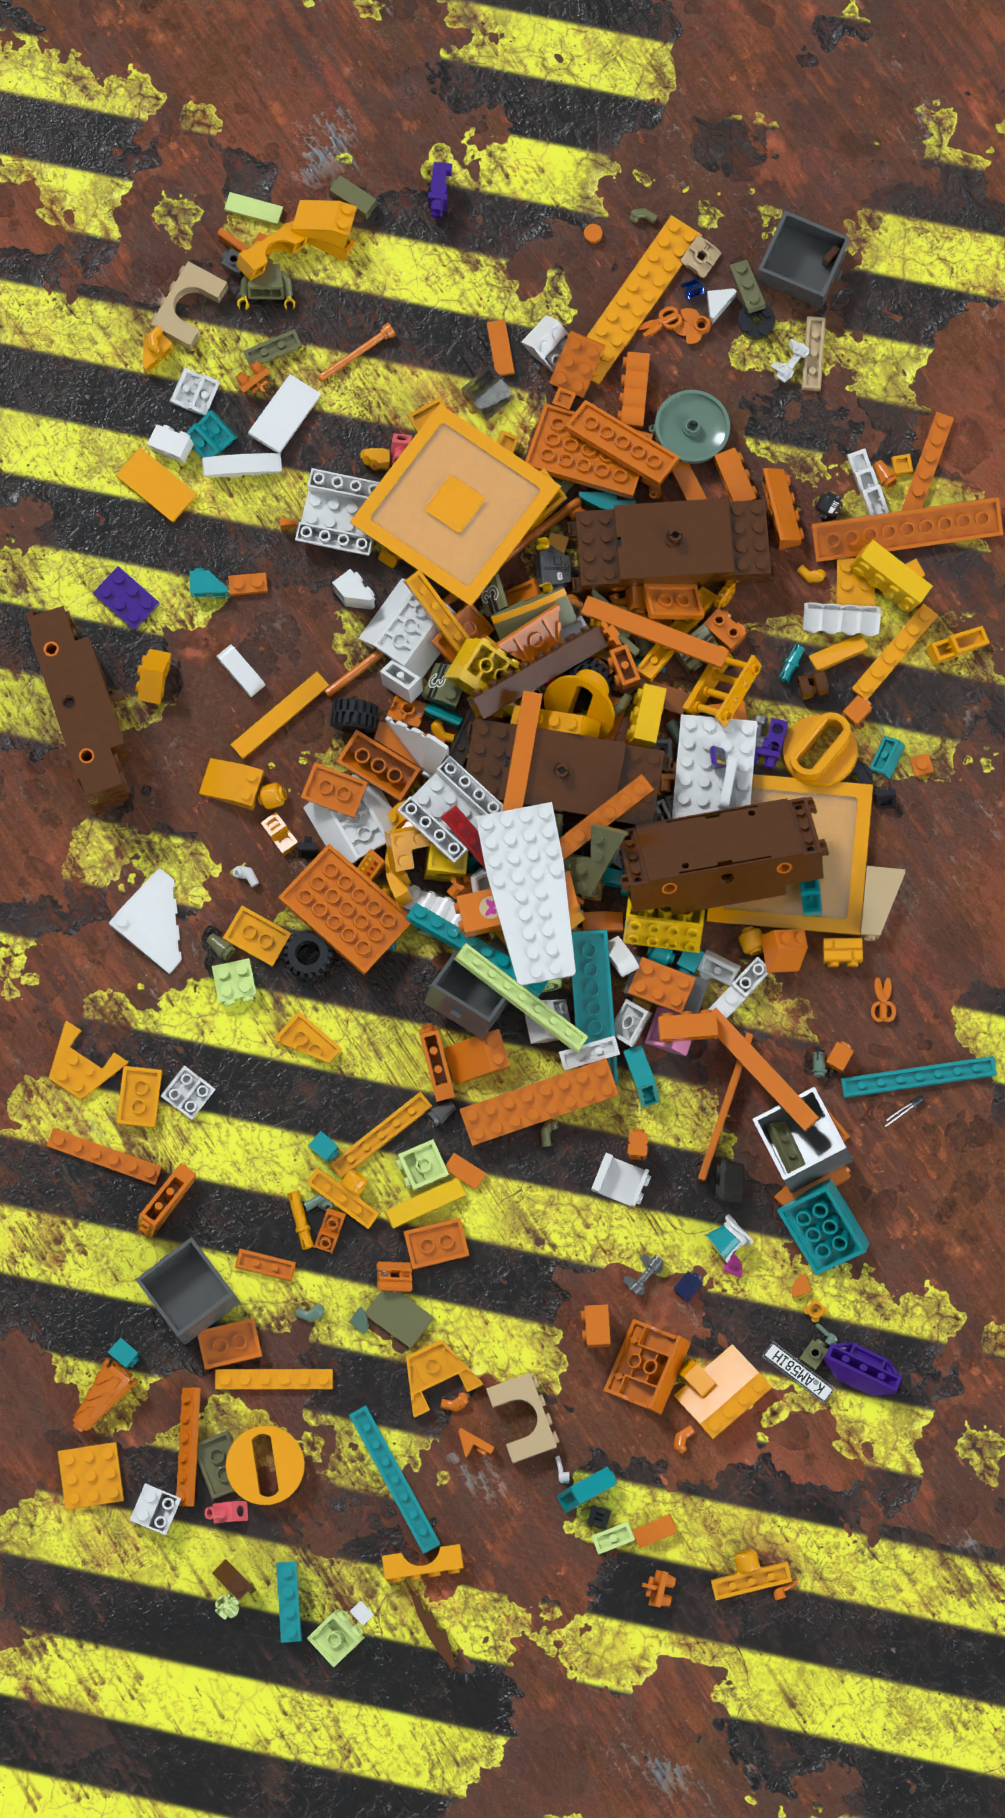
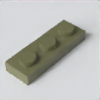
M748 260L729 265L748 314L766 308L765 301Z
M295 329L246 349L243 353L249 366L256 360L263 365L301 349L302 344Z
M786 1121L769 1123L766 1128L787 1173L789 1174L806 1165Z

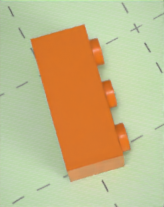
M732 448L714 455V464L730 502L756 500L758 493L755 486L750 484L751 476L748 469L744 470L742 454L740 452L737 453L736 448Z
M701 1010L698 1014H693L692 1011L681 1012V1015L663 1013L661 1014L662 1016L658 1017L660 1043L718 1038L717 1015L712 1010Z

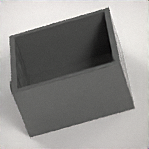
M785 210L758 268L756 282L822 309L834 280H840L843 273L840 267L848 251L850 237ZM836 245L840 248V253L830 267L826 268L822 265L823 258Z
M455 950L432 982L424 1003L483 1040L509 1001L455 961L454 958L459 953L458 950Z
M815 1087L798 1095L819 1117V1120L806 1132L780 1105L752 1119L791 1193L853 1161ZM786 1121L806 1165L789 1174L787 1173L766 1128L769 1123Z
M192 1237L135 1279L184 1345L241 1303Z

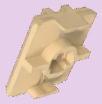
M697 235L680 262L687 269L692 270L694 274L705 278L721 255V252L709 241ZM699 252L704 255L702 261L697 258Z

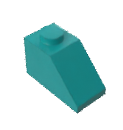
M195 568L194 571H190L191 598L229 597L228 588L209 570Z

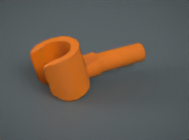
M795 1579L786 1586L775 1589L773 1591L775 1600L786 1598L784 1591L797 1585L798 1581Z

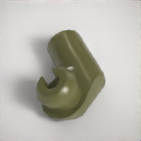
M646 208L633 209L629 216V219L635 223L639 221V218H644L654 224L658 218L656 214Z
M625 693L616 707L613 705L615 717L629 705L632 700L631 695Z
M556 1119L546 1120L541 1128L542 1147L552 1145L550 1133L559 1127Z

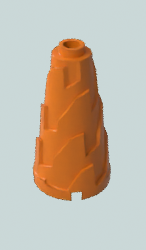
M106 1358L103 1362V1366L96 1375L94 1383L74 1415L73 1426L80 1432L90 1430L138 1382L137 1378H134L133 1381L130 1379L133 1374L120 1363L114 1360L110 1364L111 1358Z

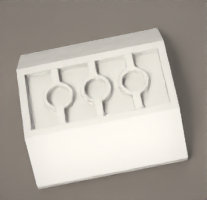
M312 468L303 516L298 525L295 541L369 556L375 540L350 524V521L380 482Z
M402 578L358 640L373 650L375 648L389 658L421 677L422 680L440 655V652L430 643L440 631L403 581L405 579ZM446 604L448 609L455 616L457 613Z
M449 756L437 768L436 773L412 797L410 796L397 811L455 863L468 849L443 821L441 815L456 804L478 830L475 817L502 812L503 804Z
M356 774L352 775L353 777L366 781L365 779L361 778ZM369 782L355 819L311 802L303 807L325 846L328 844L333 846L354 866L358 864L359 859L365 857L370 849L375 851L386 845L384 831L393 830L387 815L392 807L382 790Z

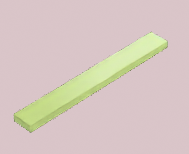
M467 943L463 945L454 958L455 961L574 1052L580 1051L588 1038L586 1034L523 986L518 985L514 979Z

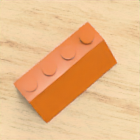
M764 468L761 481L767 506L770 510V518L778 550L800 546L804 535L802 528H798V511L793 508L795 498L793 492H790L788 487L791 485L790 477L788 474L785 475L784 469Z
M358 730L354 732L336 760L338 764L399 801H402L412 790L422 774L419 767Z

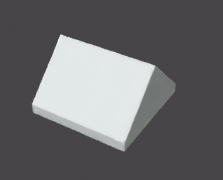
M626 999L614 1020L615 1037L634 1047L653 1013Z

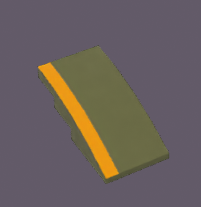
M562 586L547 594L542 593L527 601L522 600L490 616L500 640L555 604H558L560 607L559 621L561 622V629L578 622L567 593Z

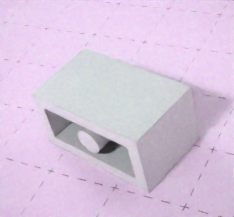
M156 425L147 445L151 451L185 463L194 443L190 439V435L180 431V433H177L167 425H163V427Z
M393 659L380 671L382 685L409 703H412L423 692L421 677Z

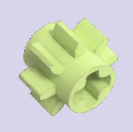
M228 1594V1596L222 1595L215 1603L217 1608L215 1612L224 1620H226L227 1616L233 1618L239 1612L238 1604L240 1602L231 1594Z

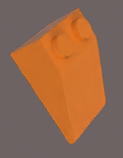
M499 1029L488 1032L483 1040L475 1036L444 1048L455 1085L510 1069V1063Z

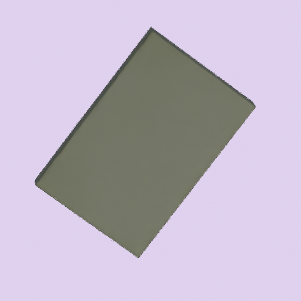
M380 1291L366 1311V1317L410 1349H412L434 1319L432 1315L399 1291H396V1293H393V1291Z
M228 1430L198 1442L197 1461L212 1500L235 1492L226 1473V1459L228 1451L233 1444Z

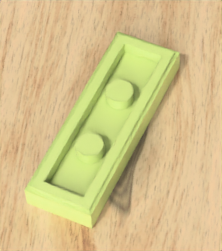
M230 192L224 210L278 226L283 207Z

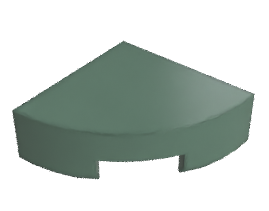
M360 1306L349 1323L365 1334L369 1328V1323L365 1310Z

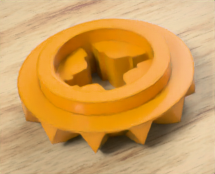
M730 581L722 587L714 601L716 608L720 609L728 604L735 593V583Z

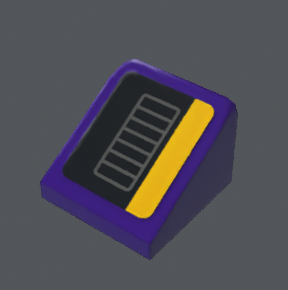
M711 746V768H725V750L720 747Z

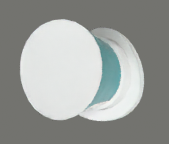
M730 1214L725 1217L726 1222L724 1225L704 1235L726 1262L730 1260L740 1247L753 1244L751 1237L736 1223Z

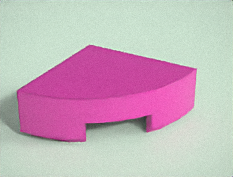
M733 1254L730 1260L726 1262L723 1271L741 1278L742 1265L737 1256Z

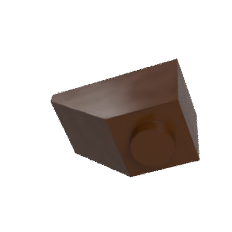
M227 1559L212 1572L240 1601L254 1587Z

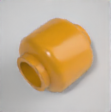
M275 782L262 786L257 798L260 805H263L266 809H273L284 805L285 800H287V793L283 785Z
M753 926L743 929V933L738 938L743 952L750 954V956L761 954L763 952L760 936L763 933L761 929L753 928Z

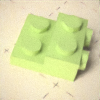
M249 958L212 966L220 1005L231 1006L235 1004V1001L249 1002L254 1000L253 997H258Z
M433 1139L398 1154V1160L395 1161L399 1171H404L406 1178H403L407 1189L411 1188L413 1192L449 1176Z
M339 1609L335 1610L307 1637L333 1667L365 1638L362 1635L363 1630L358 1625L353 1626L349 1621V1615Z

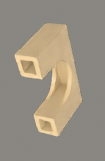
M188 261L186 266L183 265L181 267L177 281H173L170 285L168 296L161 300V308L158 313L155 312L150 322L152 330L158 325L163 329L164 332L162 334L165 337L192 350L200 337V331L176 315L175 307L177 302L186 294L199 293L220 303L228 290V284L226 281Z
M531 1373L486 1388L493 1408L512 1401H524L530 1404L537 1414L536 1428L529 1436L506 1444L513 1464L557 1448L556 1443H559L556 1431L552 1432L549 1426L553 1424L549 1413L545 1414L543 1406L546 1403L543 1395H538L536 1390L539 1387L536 1376L532 1377Z

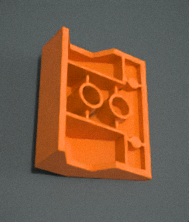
M633 1319L603 1391L661 1415L691 1342L682 1336L673 1335Z

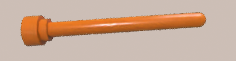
M389 323L383 325L380 333L319 374L318 380L324 381L384 338L386 340L394 337L396 333Z

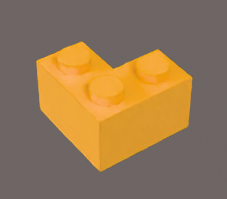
M149 649L147 655H143L142 663L137 671V676L140 677V681H137L135 692H138V700L160 705L164 696L165 680L170 670L171 653Z
M414 826L384 831L389 866L395 872L414 868L411 849L430 846L429 840Z

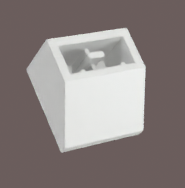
M545 315L521 343L533 357L550 371L554 372L569 333L558 320Z
M351 569L332 582L335 594L346 607L374 609L375 598L373 591L368 586L365 588L361 576L357 572L353 573Z
M566 999L541 1000L570 1022ZM525 1014L531 1044L559 1040Z
M145 1484L130 1521L167 1535L181 1498Z

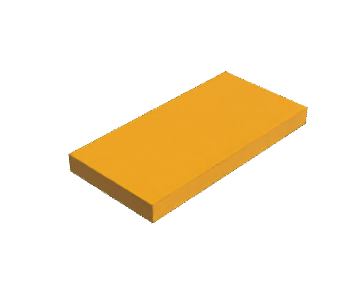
M139 448L116 474L120 481L172 523L197 497V493L142 448Z

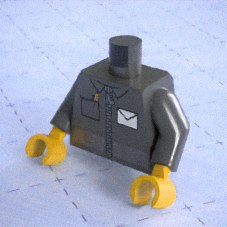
M547 537L537 538L540 545H537L536 549L542 550L534 556L536 579L540 591L543 590L544 592L542 593L547 594L561 586L565 589L566 585L571 582V577H578L577 566H570L569 556L563 555L561 551L551 546Z

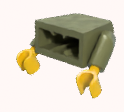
M267 258L268 263L265 272L250 281L246 276L242 278L241 298L237 301L239 308H241L242 302H246V310L249 308L250 304L247 301V296L248 299H284V296H286L284 308L287 310L286 303L288 302L293 304V309L295 308V301L291 297L293 295L292 281L285 271H281L279 264H273L272 259Z

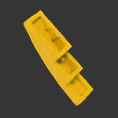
M456 1178L384 1212L392 1229L444 1207L448 1203L463 1198L466 1194L459 1179Z

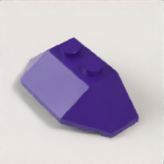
M853 1342L831 1343L824 1358L837 1380L870 1396L895 1394L902 1380V1376L898 1374L889 1359Z

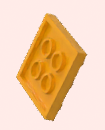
M116 1442L58 1451L65 1510L124 1501Z

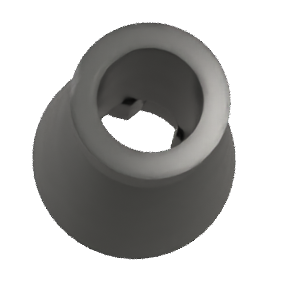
M449 1101L430 1109L427 1117L435 1127L437 1125L441 1126L457 1109L454 1103Z

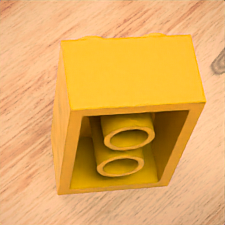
M644 683L641 689L638 688L637 693H634L632 704L635 706L633 711L630 712L628 720L631 726L630 729H627L625 735L627 745L652 748L656 744L667 688Z

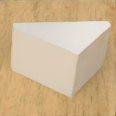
M735 289L707 291L709 320L712 325L735 299L737 293Z

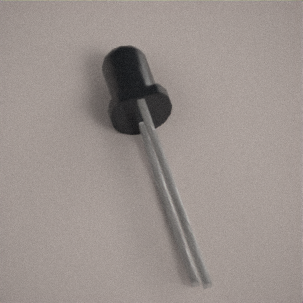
M919 1095L915 1099L910 1100L909 1105L905 1106L904 1108L900 1109L895 1114L890 1116L887 1119V1121L903 1109L907 1108L910 1105L912 1106L905 1110L903 1113H901L899 1116H897L895 1119L890 1121L888 1124H886L885 1127L892 1123L894 1120H896L898 1117L903 1115L912 1107L917 1108V1105L924 1101L923 1097Z

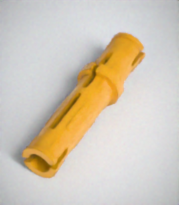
M299 1190L287 1193L296 1223L295 1231L299 1235L302 1250L314 1247L310 1234L311 1227L306 1220Z

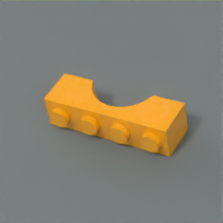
M294 220L289 224H283L278 231L269 233L265 239L256 241L251 248L244 249L238 254L236 266L250 281L265 272L268 263L266 254L272 251H283L292 255L305 247L308 237L291 231Z
M460 1544L440 1547L436 1559L424 1566H416L409 1563L402 1553L382 1556L385 1580H390V1583L402 1582L401 1578L409 1577V1580L421 1579L423 1574H429V1577L441 1576L440 1572L448 1571V1574L460 1573V1569L464 1568Z

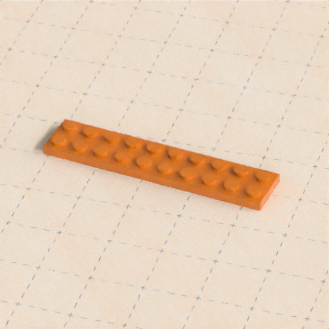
M999 497L811 524L816 562L857 556L872 540L889 552L1003 535Z

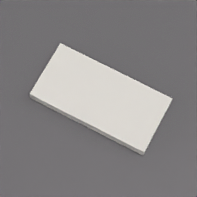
M290 374L249 430L248 435L280 454L317 403L321 393Z

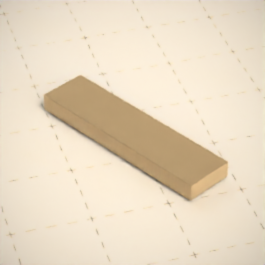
M807 316L805 346L810 351L804 358L802 390H821L826 318Z

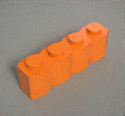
M628 352L627 357H623L622 368H626V374L621 377V386H624V393H620L619 404L623 405L622 411H618L617 419L633 429L643 430L650 362L649 353Z

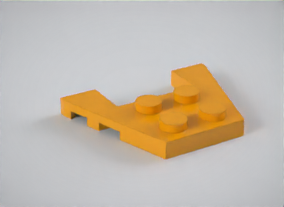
M66 1021L49 1079L82 1100L124 1066H127L129 1062L113 1053L105 1066L100 1068L70 1048L81 1033V1030Z
M442 1340L406 1356L414 1418L430 1411L422 1394V1391L458 1374L467 1393L483 1385L482 1381Z

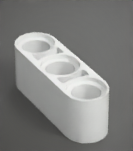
M231 644L216 656L223 667L250 697L266 686L263 680Z
M619 936L608 941L609 960L622 977L639 968L636 959Z

